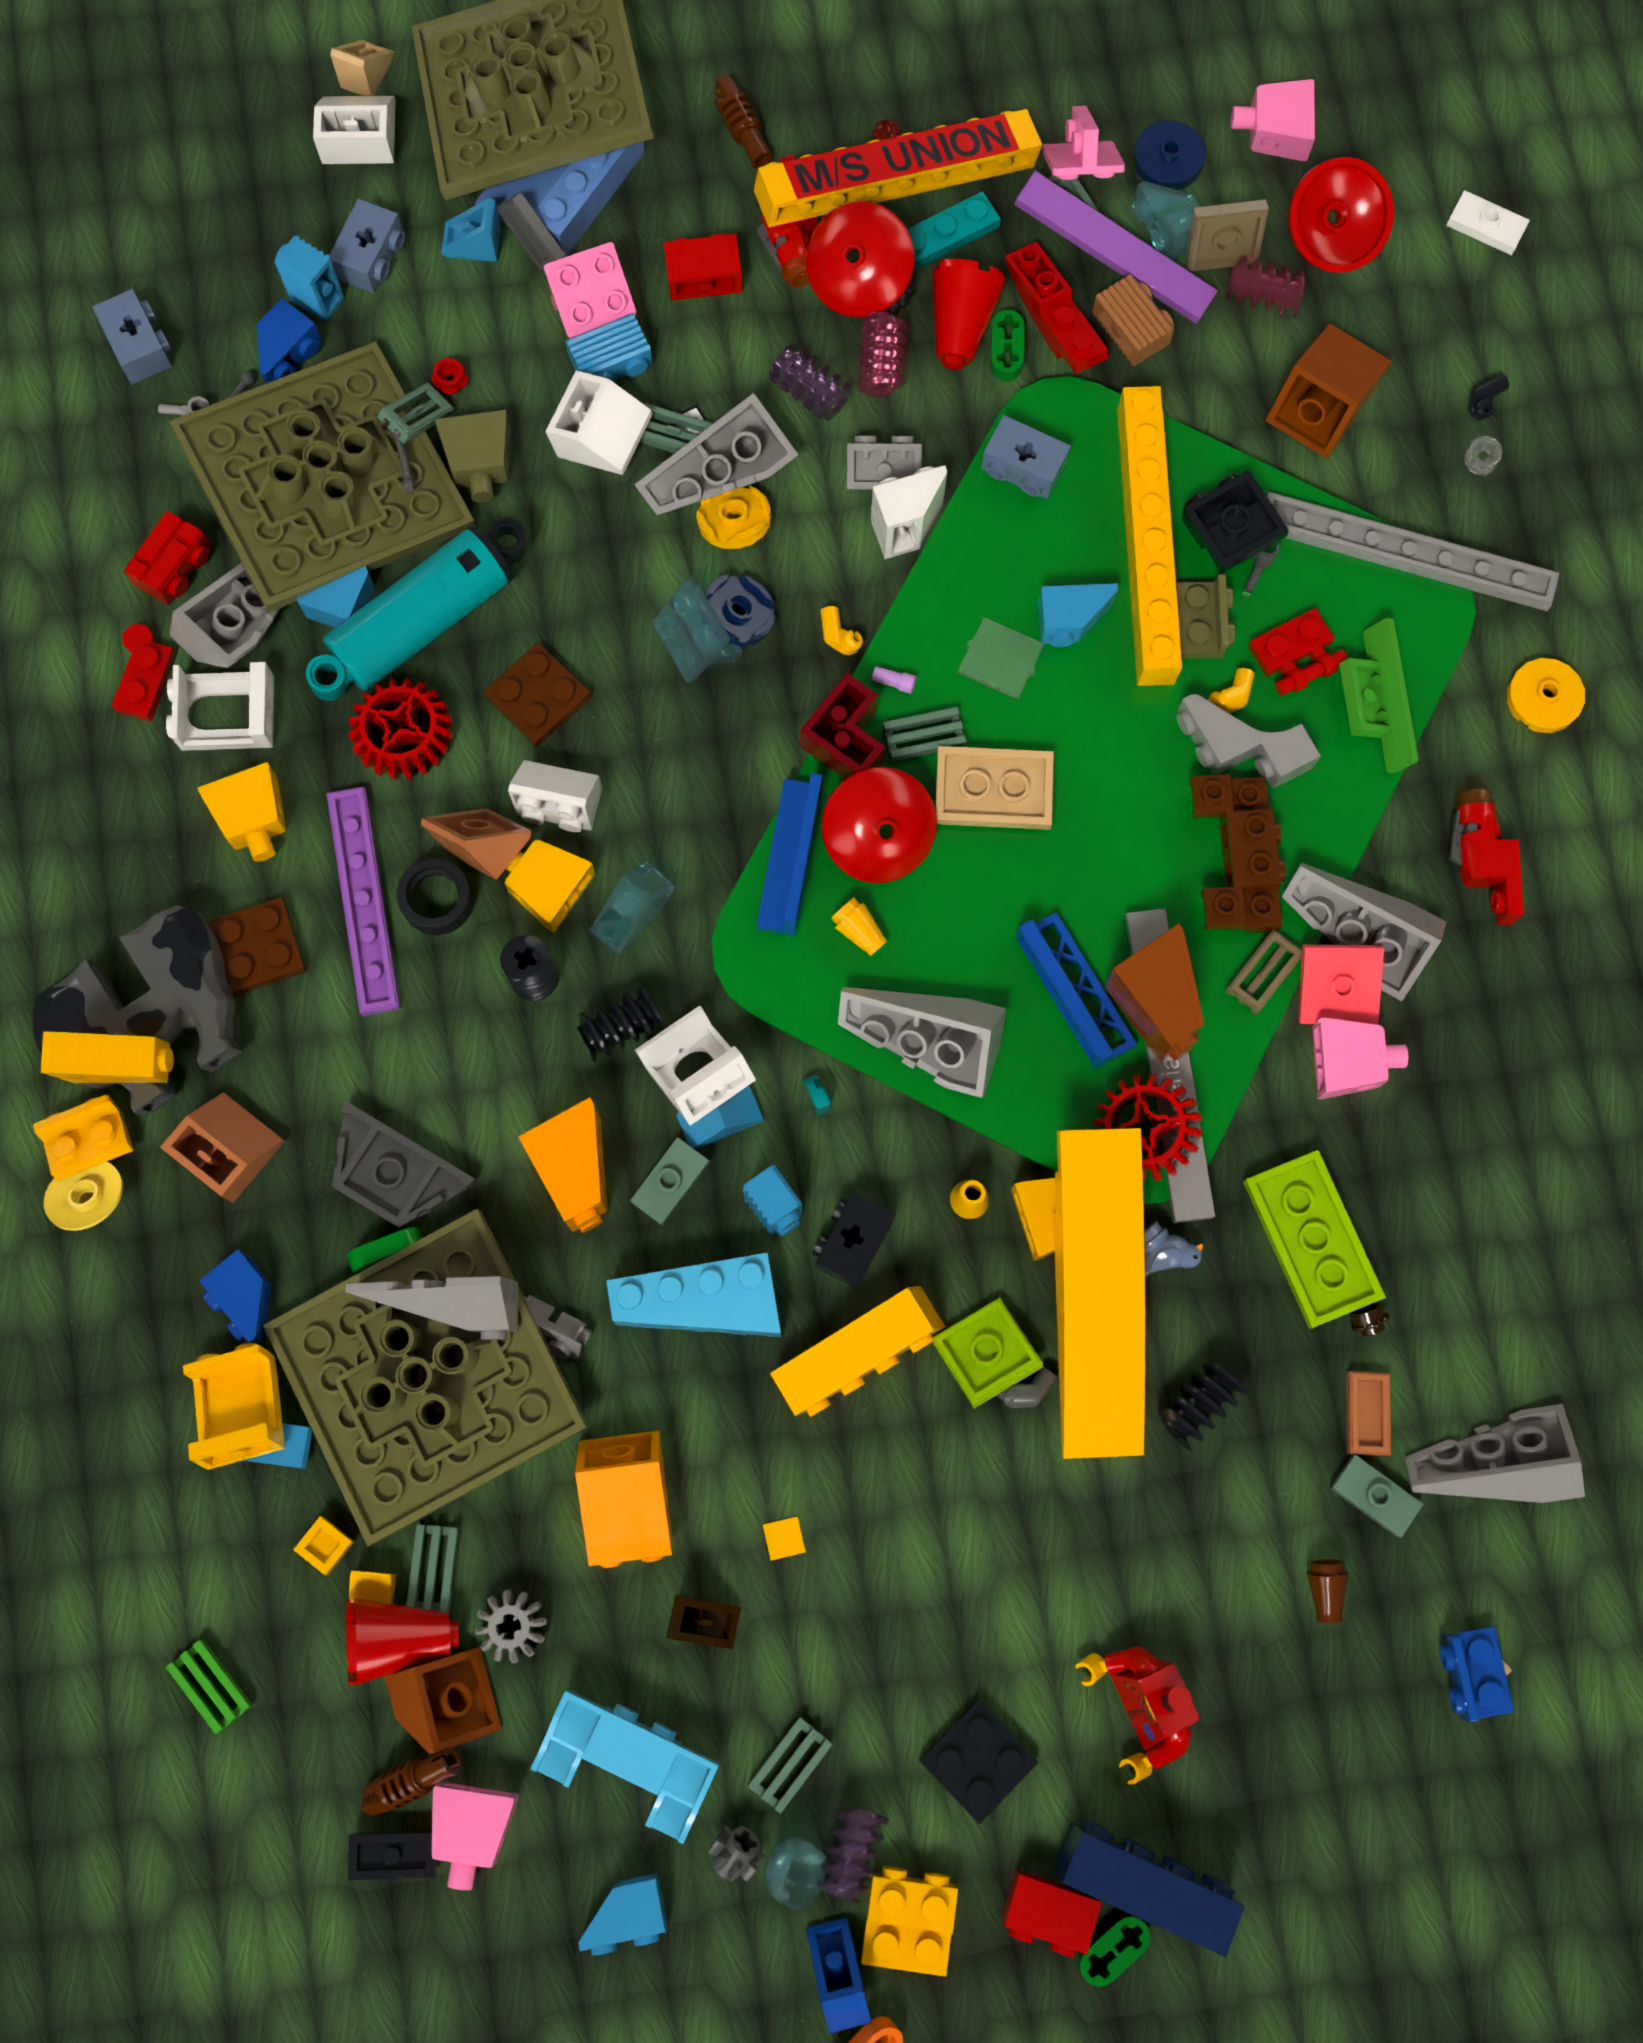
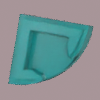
M813 1075L803 1079L802 1082L816 1115L819 1116L829 1112L831 1100L826 1089L822 1087L820 1078Z

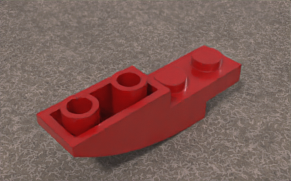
M1036 241L1005 255V263L1030 316L1056 358L1063 357L1075 374L1107 360L1108 348L1072 301L1071 287Z

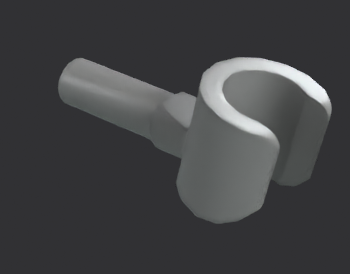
M201 396L191 398L187 405L159 404L158 412L183 416L209 406V402Z

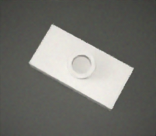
M1464 190L1446 226L1512 256L1530 220Z

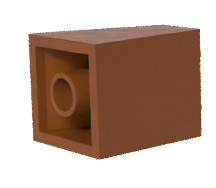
M1329 323L1293 367L1265 421L1328 459L1378 387L1392 361Z
M1178 923L1114 967L1105 985L1107 992L1160 1063L1170 1056L1175 1062L1194 1048L1193 1045L1200 1040L1197 1034L1205 1024L1184 930Z

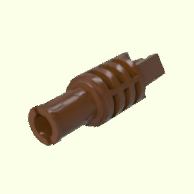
M729 74L717 77L714 90L717 96L715 105L728 131L731 133V137L736 143L743 146L754 169L765 166L772 161L773 154L768 149L761 135L762 124L757 118V114L753 110L744 91H739Z
M447 1747L429 1758L414 1757L407 1762L401 1763L399 1766L383 1772L364 1787L361 1810L374 1816L399 1809L412 1801L428 1795L435 1787V1784L455 1776L461 1771V1768L458 1767L462 1765L460 1755L454 1748Z

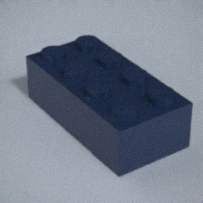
M1085 1819L1083 1826L1074 1822L1071 1823L1053 1869L1063 1884L1223 1957L1227 1956L1245 1907L1234 1897L1236 1890L1229 1887L1226 1882L1206 1873L1203 1874L1201 1880L1194 1877L1196 1872L1189 1869L1188 1865L1164 1855L1162 1862L1154 1859L1155 1853L1149 1851L1148 1847L1127 1837L1124 1838L1122 1844L1114 1841L1115 1835L1110 1833L1107 1828Z

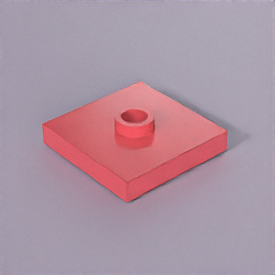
M1303 944L1297 1021L1300 1024H1315L1320 1018H1331L1378 1025L1384 948L1381 945Z

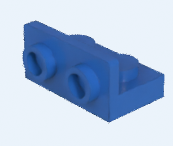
M1488 1626L1442 1634L1444 1645L1439 1646V1653L1445 1671L1450 1670L1453 1688H1449V1699L1454 1713L1459 1714L1461 1720L1470 1723L1479 1721V1718L1513 1713L1514 1709L1495 1627Z

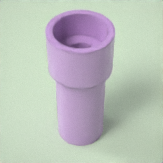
M878 666L875 667L872 675V681L898 688V691L912 694L917 676L905 672L901 674Z

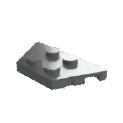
M346 1100L343 1103L341 1110L343 1114L341 1136L338 1137L336 1150L338 1160L337 1166L334 1168L332 1187L403 1230L466 1191L477 1181L472 1176Z

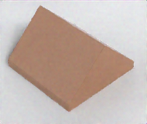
M488 808L424 817L421 820V825L454 858L495 880L499 878L531 838L530 829Z

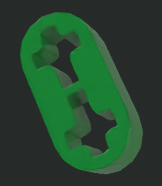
M1009 309L1002 310L994 316L990 332L991 373L995 378L1006 382L1018 378L1022 372L1024 362V320L1019 313ZM1003 324L1010 325L1012 330L1010 339H1004ZM1004 352H1010L1011 367H1004V362L1002 361Z
M417 1227L403 1229L350 1251L347 1254V1258L353 1275L422 1239L420 1229Z
M1129 1913L1121 1914L1111 1921L1091 1940L1088 1954L1079 1953L1077 1960L1078 1969L1083 1978L1089 1984L1097 1987L1107 1986L1112 1983L1149 1947L1151 1937L1146 1923ZM1126 1924L1131 1929L1138 1925L1140 1927L1136 1933L1139 1939L1138 1943L1133 1946L1127 1941L1116 1949L1114 1946L1124 1937L1121 1928ZM1112 1950L1113 1954L1104 1962L1107 1971L1102 1975L1098 1971L1090 1974L1088 1970L1092 1965L1088 1960L1089 1957L1095 1954L1101 1958Z

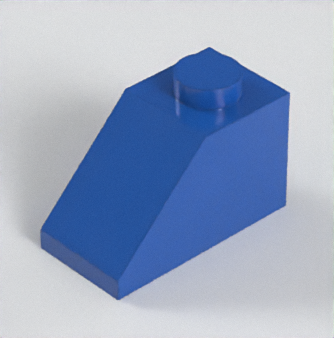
M847 1917L806 1928L820 2002L829 2034L871 2023Z

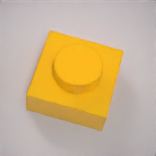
M319 1516L293 1550L326 1576L332 1572L355 1541L324 1516Z

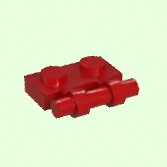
M1316 608L1250 640L1248 644L1249 650L1266 678L1279 671L1282 674L1283 679L1274 684L1280 696L1291 691L1297 693L1307 688L1308 682L1320 676L1323 678L1331 676L1337 672V668L1340 667L1339 664L1348 659L1342 649L1332 654L1324 650V648L1332 645L1335 638ZM1308 656L1313 664L1303 669L1295 665V663Z

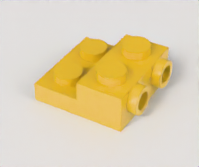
M883 1866L882 1873L872 1872L861 1964L946 1977L958 1896L957 1885L949 1883L950 1876L939 1873L926 1872L924 1879L907 1877L908 1870L898 1867Z

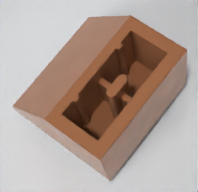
M223 1092L188 1114L160 1148L221 1197L234 1203L285 1141Z

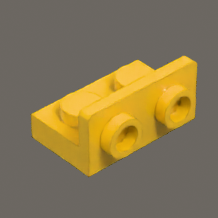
M109 1095L89 1099L84 1104L61 1113L52 1114L46 1119L33 1124L34 1132L44 1143L51 1175L57 1181L133 1151L124 1113Z

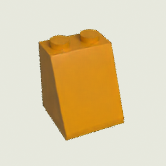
M589 1097L518 1136L564 1222L572 1232L580 1229L581 1233L590 1231L603 1222L601 1216L608 1213L602 1124L600 1115L592 1099Z
M660 1430L579 1441L575 1476L589 1566L600 1565L604 1568L619 1566L624 1561L640 1559L643 1562H655L661 1560L664 1556L672 1555V1532Z

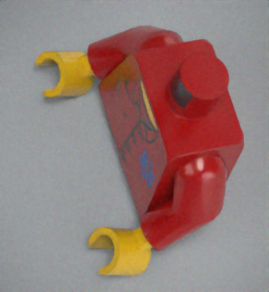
M1136 1646L1108 1653L1105 1655V1659L1096 1653H1091L1076 1664L1075 1668L1086 1667L1091 1672L1090 1675L1081 1681V1684L1084 1686H1091L1103 1677L1106 1672L1110 1673L1141 1745L1146 1750V1755L1136 1753L1119 1763V1768L1130 1764L1135 1769L1136 1776L1129 1780L1128 1784L1132 1785L1140 1782L1151 1775L1152 1767L1159 1769L1183 1756L1188 1751L1192 1733L1190 1726L1199 1721V1715L1192 1702L1191 1694L1186 1689L1173 1662L1160 1660L1147 1649Z

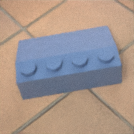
M644 141L485 188L475 201V205L490 197L495 200L496 207H498L506 199L521 192L565 253L563 258H565L644 155ZM498 213L500 222H502V223H504L505 225H507V224L505 223V221L502 219V217L500 216V214Z

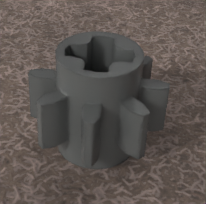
M742 1825L734 1829L733 1832L729 1827L724 1826L708 1849V1853L714 1856L713 1869L722 1878L729 1880V1882L737 1879L740 1875L747 1882L757 1871L758 1865L765 1857L763 1853L759 1852V1838L752 1830Z

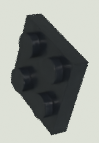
M978 1699L919 1759L922 1765L979 1825L1039 1763Z

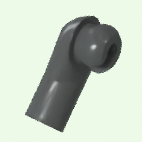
M1043 1367L1030 1383L1014 1384L998 1394V1397L1004 1401L1006 1406L1012 1409L1032 1408L1041 1402L1058 1378L1047 1368Z

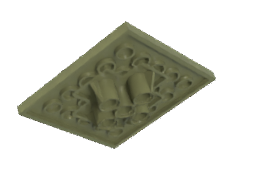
M496 0L411 26L439 186L445 200L654 138L624 0Z
M376 341L169 421L178 444L267 613L292 604L298 598L366 566L368 572L457 536L470 525H475L471 513L426 432L421 433L404 444L414 493L406 494L396 438L391 435V431L388 429L390 422L388 420L381 422L377 418L383 407L403 397L405 393ZM412 406L404 409L397 415L402 417L413 410ZM416 419L415 421L411 422L410 424H408V426L417 422L419 419Z
M479 1209L473 1210L263 1325L367 1547L382 1541L589 1428L519 1286L518 1331L506 1332V1339L481 1340V1332L467 1331L345 1292L346 1284L403 1282V1285H410L412 1280H438L446 1283V1278L501 1276L516 1281ZM404 1328L408 1332L409 1341L404 1349L399 1350L395 1346L394 1339L397 1331ZM454 1345H459L464 1354L461 1364L457 1367L451 1366L448 1361L449 1351ZM421 1364L426 1369L427 1379L422 1386L417 1387L413 1383L412 1374L414 1368ZM383 1384L389 1388L391 1394L389 1402L384 1407L380 1406L376 1400L379 1387ZM437 1401L442 1403L445 1409V1417L439 1424L434 1423L430 1417V1408Z

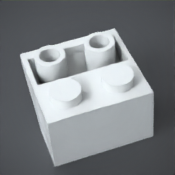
M323 96L314 106L313 139L322 164L394 163L395 96Z
M576 370L545 432L557 457L623 475L653 413L651 409L610 379Z
M945 465L937 468L931 466L917 470L913 475L900 479L896 477L887 478L877 486H873L871 523L884 559L918 550L922 546L943 506L947 479Z
M524 760L510 782L508 792L518 816H521L522 820L536 825H542L544 821L557 823L560 828L566 831L581 832V829L591 831L593 829L602 792V784L599 775Z

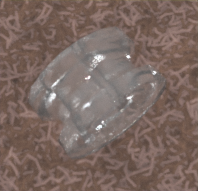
M1488 436L1476 438L1465 454L1464 462L1466 467L1478 475L1492 472L1502 457L1501 445L1496 439ZM1482 450L1489 454L1485 461L1478 458Z

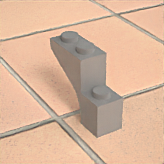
M1197 694L1183 698L1177 710L1178 715L1176 719L1181 731L1186 736H1191L1196 745L1195 752L1199 762L1203 767H1209L1213 775H1218L1254 757L1255 768L1259 776L1266 777V780L1274 789L1312 770L1321 757L1302 724L1286 731L1262 732L1250 727Z

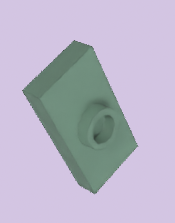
M677 1137L630 1202L659 1224L664 1225L711 1161Z
M1357 1455L1350 1457L1330 1487L1331 1490L1397 1538H1402L1424 1505Z

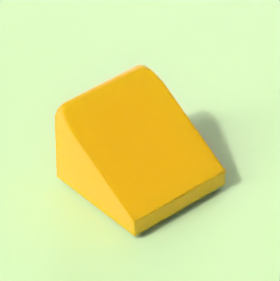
M351 1570L349 1599L356 1598L393 1604L397 1574Z

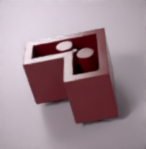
M846 673L801 728L800 747L843 779L859 770L881 766L884 763L885 746L862 730L876 713L878 695Z

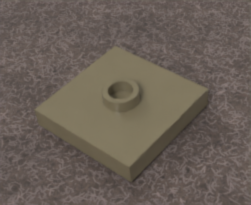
M1267 200L1193 208L1184 262L1186 270L1191 272L1258 264L1269 211Z

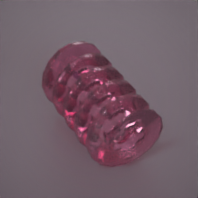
M1242 255L1231 270L1224 301H1227L1232 292H1236L1237 304H1241L1245 297L1249 295L1252 308H1255L1260 299H1264L1265 311H1269L1273 304L1277 302L1279 314L1283 315L1290 305L1293 307V318H1295L1305 289L1304 270L1298 269L1291 279L1290 267L1284 266L1279 274L1276 275L1275 263L1270 262L1265 270L1262 271L1261 260L1255 259L1250 268H1248L1247 256Z
M878 311L867 313L868 316L862 317L861 354L859 356L861 366L858 370L860 378L858 389L866 396L880 398L890 395L894 389L901 388L905 383L904 377L900 374L904 373L906 367L904 362H902L906 357V351L902 347L907 344V338L904 333L908 330V325L903 319Z

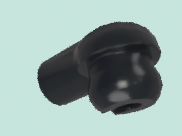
M1499 373L1471 389L1468 411L1474 419L1481 421L1492 416L1495 408H1491L1492 398L1509 388V381L1505 374Z

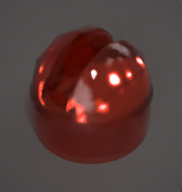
M891 119L877 122L873 129L872 140L887 139L886 131H890L892 138L901 136L899 125Z

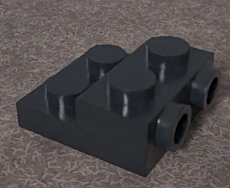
M1249 470L1239 476L1236 474L1228 476L1219 483L1215 490L1206 495L1204 493L1195 495L1183 507V523L1201 550L1204 548L1207 550L1222 574L1288 536L1289 529Z

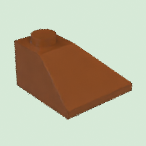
M480 1647L385 1676L395 1719L429 1754H434L447 1747H454L502 1730Z

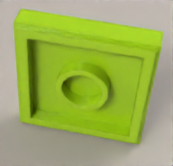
M1000 1297L932 1337L934 1339V1342H932L974 1409L1043 1368V1362Z

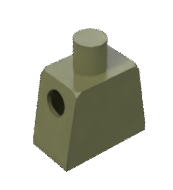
M506 410L435 419L456 488L470 487L471 499L474 502L485 503L491 501L494 498L492 484L505 483L509 479L511 429Z

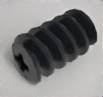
M521 935L509 940L502 948L500 956L501 968L516 995L524 1000L535 1002L543 1000L553 993L557 987L559 975L552 954L545 942L535 936Z
M643 986L637 987L636 1000L629 993H623V1006H620L614 999L608 1000V1013H605L598 1005L594 1006L593 1020L584 1012L579 1013L580 1026L577 1029L593 1062L597 1061L596 1048L598 1047L606 1055L611 1054V1041H614L622 1049L625 1048L626 1034L636 1042L640 1041L639 1028H643L648 1034L653 1035L654 1021H657L665 1029L650 994Z
M1206 1361L1203 1364V1370L1206 1375L1196 1372L1191 1376L1195 1387L1186 1383L1180 1387L1184 1398L1177 1395H1172L1169 1398L1172 1410L1164 1406L1157 1410L1165 1429L1180 1445L1189 1451H1192L1187 1440L1189 1436L1199 1441L1204 1439L1198 1428L1200 1425L1211 1430L1215 1428L1210 1418L1212 1413L1221 1418L1227 1416L1221 1405L1223 1402L1233 1407L1238 1405L1233 1395L1235 1390L1245 1396L1249 1394L1247 1388L1233 1373L1212 1361Z

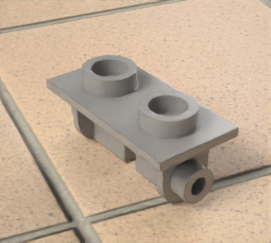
M532 1295L524 1296L552 1354L563 1360L570 1357L578 1362L582 1344L585 1346L588 1343L593 1331L587 1329L585 1322L564 1312L560 1314L554 1324L549 1320L555 1311V1307Z

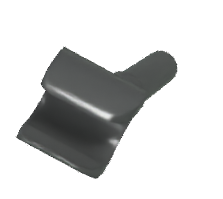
M1277 544L1273 553L1261 551L1252 557L1255 564L1244 587L1246 592L1252 593L1261 573L1265 568L1272 566L1280 550L1279 544Z

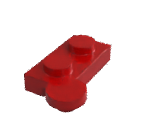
M134 624L129 626L122 636L123 645L131 655L111 707L115 712L152 722L177 653L172 647L154 643L153 633L147 626Z

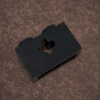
M852 1192L848 1201L841 1198L831 1216V1219L837 1223L830 1236L822 1233L812 1252V1255L818 1257L815 1262V1268L858 1290L896 1214L855 1192ZM854 1229L859 1232L858 1240L862 1244L854 1243L849 1249L844 1246L845 1238L842 1234L850 1235Z

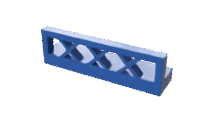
M811 773L809 783L784 779L757 920L758 930L793 936L796 934L822 792L821 774Z
M1057 912L1037 923L1030 920L1019 926L1015 936L1016 940L1095 1070L1137 1046L1136 1041ZM1050 926L1054 927L1061 939L1058 951L1049 948L1040 933L1041 931ZM1064 945L1067 948L1070 955L1062 953ZM1060 960L1075 963L1081 971L1078 984L1069 981L1059 964ZM1084 978L1089 984L1090 988L1082 986ZM1080 993L1092 995L1098 999L1101 1004L1098 1018L1090 1015L1080 999ZM1104 1012H1106L1111 1021L1103 1019ZM1104 1026L1117 1030L1124 1043L1111 1049L1102 1035L1100 1027Z

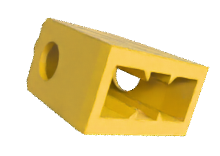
M268 762L198 787L202 799L220 830L235 850L248 847L255 862L268 860L276 854L270 838L283 834L286 831L278 778Z
M534 840L525 853L520 851L507 866L506 870L511 873L505 880V886L508 892L549 931L555 933L596 874L593 864L588 860L543 841Z
M1055 1178L1015 1183L1011 1192L1033 1260L1038 1261L1054 1253L1053 1213L1056 1212Z

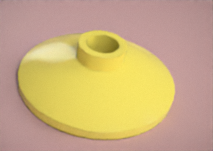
M104 1162L60 1181L54 1178L45 1192V1213L55 1226L64 1230L77 1231L95 1226L106 1219L118 1205L123 1192L122 1177L111 1163Z

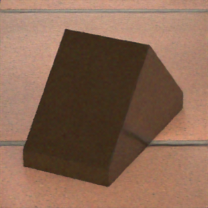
M676 1594L666 1638L732 1649L741 1607Z

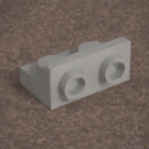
M854 436V443H847L846 449L847 489H873V486H877L884 479L891 477L900 479L913 475L917 470L921 469L922 444H913L914 436H891V444L876 443L877 436Z

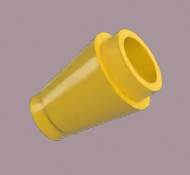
M852 898L831 917L837 925L835 929L863 951H866L869 956L887 942L864 902L860 904L855 898Z
M963 1180L956 1184L951 1191V1207L962 1218H978L986 1212L989 1206V1193L985 1186L978 1181ZM970 1189L975 1190L978 1193L977 1200H969L965 1195V1190L968 1192Z

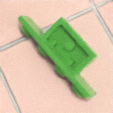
M1385 618L1363 632L1367 660L1348 658L1341 662L1339 666L1351 736L1381 738L1387 773H1397L1417 763L1418 753L1394 619Z

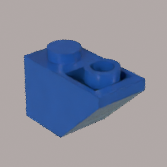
M283 298L257 323L259 371L265 384L295 373V370L306 359L312 358L317 353L319 345L322 343L315 323Z
M237 1249L199 1280L207 1290L202 1296L215 1312L224 1311L231 1320L227 1327L240 1343L243 1344L245 1341H248L249 1343L261 1345L265 1341L266 1336L263 1325L268 1320L272 1283L247 1253Z

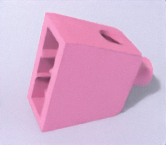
M1308 79L1259 85L1256 87L1251 107H1232L1230 128L1250 130V148L1253 152L1307 161L1315 141L1314 80Z
M1320 1018L1312 1026L1317 1099H1326L1379 1088L1388 1081L1389 1068H1406L1408 1065L1407 1046L1405 1044L1386 1045L1385 1030L1381 1025Z
M442 1781L435 1785L433 1788L432 1859L451 1862L447 1887L457 1890H473L476 1867L492 1868L496 1864L518 1802V1793Z

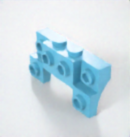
M567 1689L554 1713L531 1770L538 1771L569 1788L582 1759L657 1795V1800L645 1826L652 1827L684 1844L720 1763L682 1745L681 1742L675 1740L677 1732L667 1726L654 1722L652 1728L637 1721L639 1716L637 1712L623 1705L616 1704L614 1710L609 1707L605 1708Z

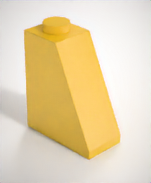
M43 1032L41 1073L72 1083H168V1072H171L173 1068L174 1056L170 1043L162 1039L147 1036Z

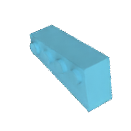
M768 1253L606 1280L612 1321L617 1326L722 1332L782 1338Z

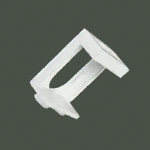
M250 662V672L185 674L179 665H173V679H168L167 694L169 701L172 702V715H167L166 730L168 737L174 740L181 751L273 748L274 675L266 662ZM249 695V728L203 730L194 727L189 722V709L201 697Z
M698 1006L635 1049L650 1076L690 1126L756 1081L743 1055L735 1046L731 1048L712 1026L701 1006ZM698 1051L710 1055L713 1061L681 1082L676 1076V1066L684 1056Z

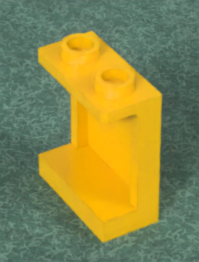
M246 1343L235 1347V1351L222 1355H202L196 1359V1362L183 1365V1374L192 1379L194 1385L198 1441L188 1444L190 1461L210 1470L285 1449L275 1355L256 1343Z

